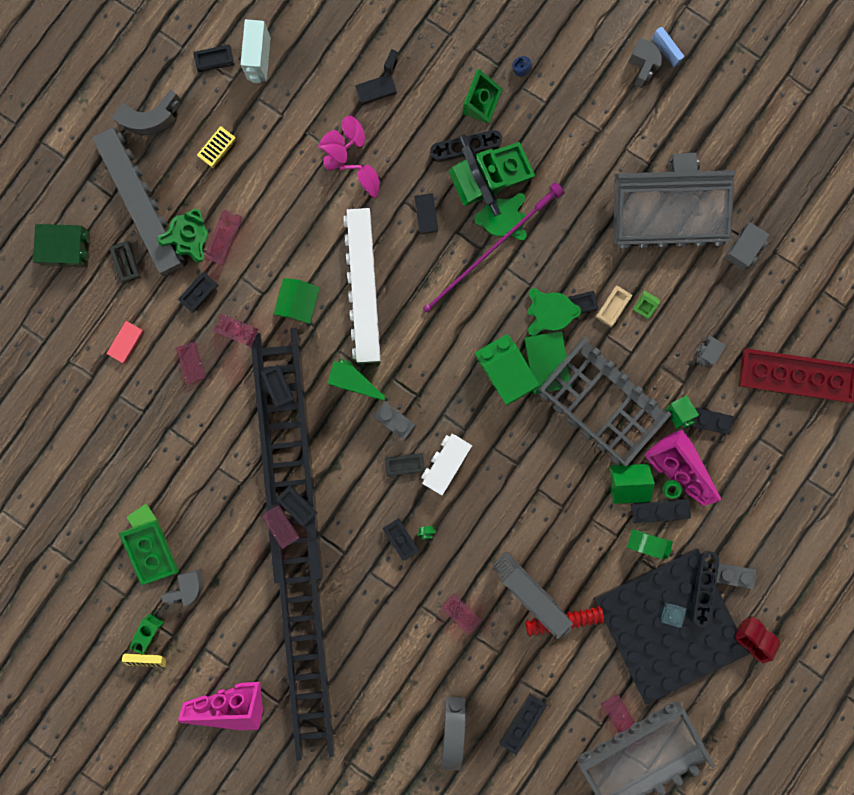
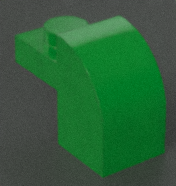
M632 529L627 548L668 560L673 541Z

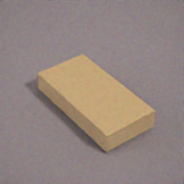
M616 285L595 318L611 328L633 295Z

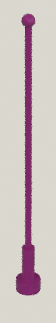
M554 182L549 187L550 192L535 205V208L429 305H425L423 310L430 312L434 304L536 211L542 210L555 197L559 199L563 196L565 192L562 187Z

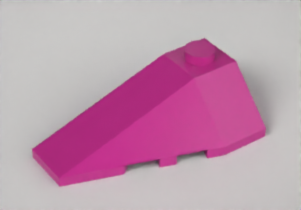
M683 430L665 436L645 453V457L659 473H665L671 478L670 480L678 481L685 489V492L703 506L721 500L693 443Z
M259 682L239 683L232 689L226 691L222 689L217 694L208 697L204 695L184 702L178 722L234 730H259L263 714L261 685Z

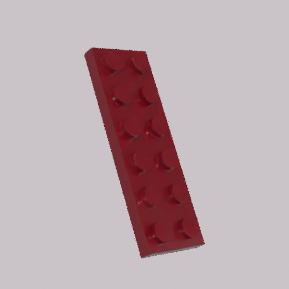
M745 348L742 354L738 387L854 403V364Z

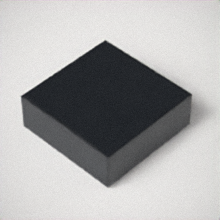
M391 49L384 64V73L387 75H392L398 62V52Z

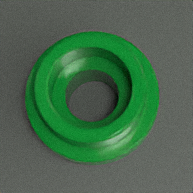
M668 480L663 484L662 491L667 498L674 499L681 495L682 486L676 480ZM674 486L675 490L670 491L669 487Z
M433 526L418 528L419 533H417V536L422 537V540L432 539L433 535L437 533Z

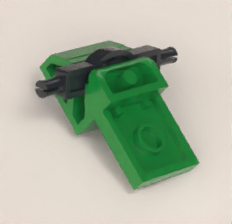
M466 134L461 135L458 139L463 147L462 151L466 160L448 171L464 206L485 199L494 217L499 216L502 213L497 205L498 202L495 195L502 189L535 177L520 142L496 150L489 149L476 155L473 147L470 146Z

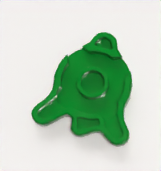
M518 193L511 199H497V205L502 214L494 217L490 206L486 204L482 211L475 215L474 222L476 225L486 229L492 236H505L526 216L525 213L518 212V209L525 201V196L522 193ZM521 225L510 236L515 237L519 241H524L527 234Z
M192 209L184 215H176L172 219L168 231L158 236V245L164 247L175 244L178 255L187 254L195 262H202L204 260L202 247L208 236V230H206L203 224L202 213L198 209Z
M536 288L529 290V296L533 303L528 309V314L536 317V320L528 328V333L531 336H536L543 330H562L581 314L580 307L573 304L564 294L555 292L542 293Z

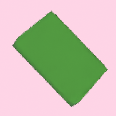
M643 291L633 310L650 319L659 306L660 299Z
M145 504L127 516V519L132 527H136L156 520V517L148 505Z

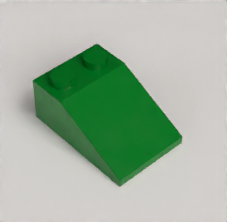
M508 333L475 352L479 365L506 406L540 387Z
M340 359L339 362H333L327 384L386 402L387 398L358 372L351 362Z

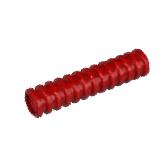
M597 606L596 609L592 607L591 610L587 608L585 611L581 609L579 612L573 611V613L567 612L566 614L573 623L570 626L571 629H574V627L580 628L581 625L585 627L587 624L591 626L592 623L597 625L598 622L600 624L604 622V615L600 606ZM533 618L532 621L527 619L525 622L529 637H532L533 634L538 636V633L541 635L544 632L550 633L539 620Z

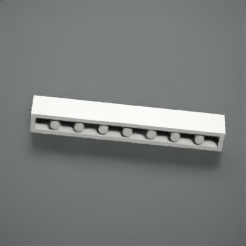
M370 208L347 209V216H344V227H348V234L345 235V245L349 246V253H346L347 265H350L351 272H347L348 284H352V291H349V302H353V310H350L351 322L354 321L351 337L352 341L355 340L356 348H352L353 360L356 359L358 364L381 362L371 212Z

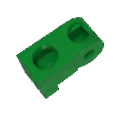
M148 614L142 619L129 648L141 655H145L164 621Z

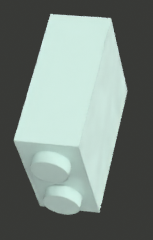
M245 19L241 67L247 79L251 82H267L271 37L264 21Z

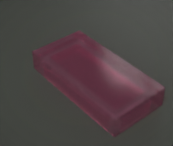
M196 342L176 347L186 384L206 379Z
M280 505L262 515V518L282 549L300 538Z

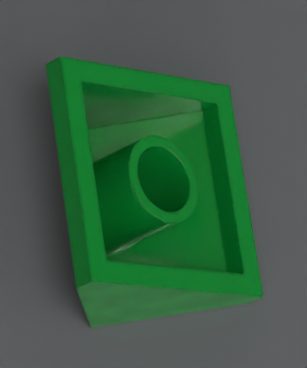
M480 69L476 70L463 104L462 114L485 123H490L503 89Z
M283 278L273 315L311 324L320 287L299 279Z
M649 464L610 466L612 504L651 502L655 483Z

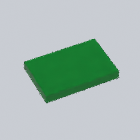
M562 331L524 338L528 366L539 385L544 382L566 356ZM567 365L557 375L565 383L570 379ZM554 379L546 390L548 392L560 390L563 386ZM537 389L533 391V394L540 393Z
M157 519L119 533L141 586L179 572Z

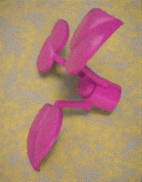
M346 116L342 121V130L350 140L349 143L345 145L343 136L338 131L331 130L323 136L318 145V148L328 154L323 159L324 166L329 171L340 168V170L359 169L357 172L359 182L376 199L380 182L378 174L370 165H364V167L361 165H344L347 160L346 149L353 143L357 147H361L365 142V133L359 121L353 116Z

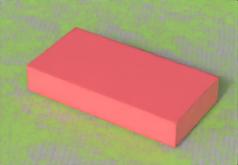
M126 321L107 354L125 364L144 330Z

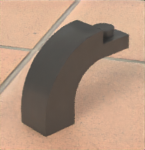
M170 89L154 110L137 112L122 103L112 116V119L131 133L138 135L157 134L169 128L176 121L172 113L179 108L181 99Z
M446 697L441 769L461 771L465 736V698Z

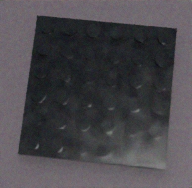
M697 548L593 598L596 605L600 606L603 611L604 621L645 705L749 654L748 649L744 648L735 638L738 629L717 586L710 624L701 628L691 620L700 552ZM704 574L702 576V583L709 584L711 576L710 574ZM702 593L699 596L701 604L706 603L709 599L706 593ZM698 606V608L701 609V610H702V609L707 610V608H703V607ZM702 611L701 615L697 616V619L700 621V623L702 619L705 620V616L702 615Z

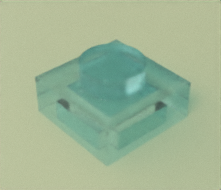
M666 602L661 622L681 628L686 608Z

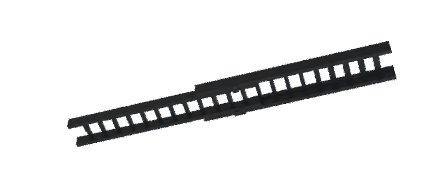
M291 328L292 345L262 348L261 333L250 332L273 576L274 584L279 583L296 761H299L303 757V739L314 740L327 737L329 757H334L335 746L318 579L323 577L317 514L306 525L307 537L282 539V525L300 523L296 519L280 520L279 506L281 505L276 501V487L306 484L307 498L304 499L316 510L299 330ZM293 353L294 364L280 365L283 373L295 372L296 383H289L288 386L291 391L297 392V402H290L278 408L275 407V404L268 405L267 394H269V390L261 372L273 366L264 367L263 356ZM298 410L299 421L270 424V412ZM300 427L301 441L272 444L270 430ZM302 446L303 460L273 462L272 449ZM304 465L305 479L275 482L274 468ZM308 542L309 556L284 558L283 545ZM310 562V576L286 578L285 564ZM311 581L313 595L288 597L287 583ZM313 600L315 614L290 617L288 603ZM315 620V634L291 635L290 622ZM317 639L318 653L293 655L292 642ZM319 659L320 672L295 675L294 661ZM321 678L322 692L297 694L296 681ZM323 698L324 711L299 714L298 700ZM325 717L326 731L301 733L300 720Z

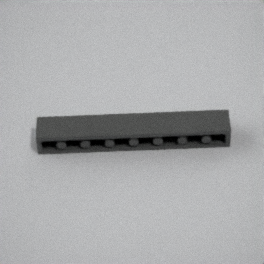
M112 127L92 137L158 272L163 276H167L185 267L183 263L185 258L183 255L176 253L174 244L162 247L157 243L158 236L167 232L166 227L168 224L163 216L160 217L157 211L160 208L155 199H151L149 195L151 190L146 182L143 183L141 179L143 173L138 165H134L132 160L135 157L131 150L126 148L124 144L126 139L121 132L118 133Z

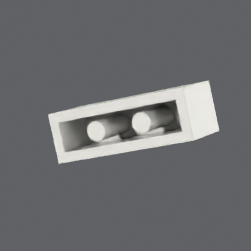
M451 434L450 437L446 435L441 443L444 446L440 453H435L431 460L434 464L431 469L426 468L421 477L424 479L422 484L440 495H443L472 447L471 444L454 434Z

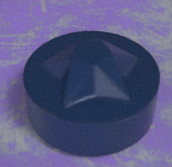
M521 56L514 60L512 68L515 75L522 77L530 73L532 64L528 57Z

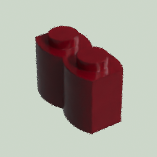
M754 617L744 619L735 636L736 640L744 648L748 649L755 659L763 664L773 661L780 646V641L775 634L766 630L761 621Z

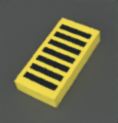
M220 126L197 156L214 168L237 139Z
M123 654L122 662L128 666H166L165 658L159 655Z

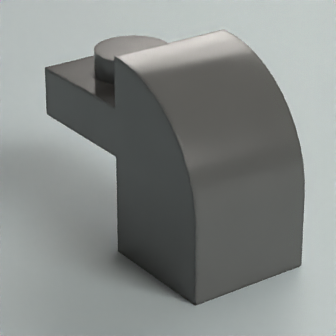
M641 37L637 41L628 61L641 67L634 84L638 87H642L644 82H649L652 73L656 74L662 61L658 47Z
M201 569L177 575L180 589L162 594V602H169L171 605L181 602L182 599L183 606H186L196 600L201 595L204 586Z

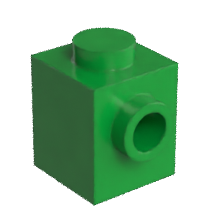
M688 396L670 403L665 411L671 413L669 417L676 429L682 426L684 428L690 427L699 416Z

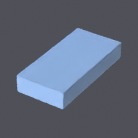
M660 27L655 31L651 39L673 68L680 64L684 55L664 28Z

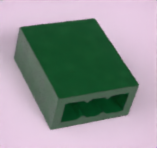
M35 224L33 262L41 266L86 267V262L89 260L87 243L90 241V234L88 229L81 225Z

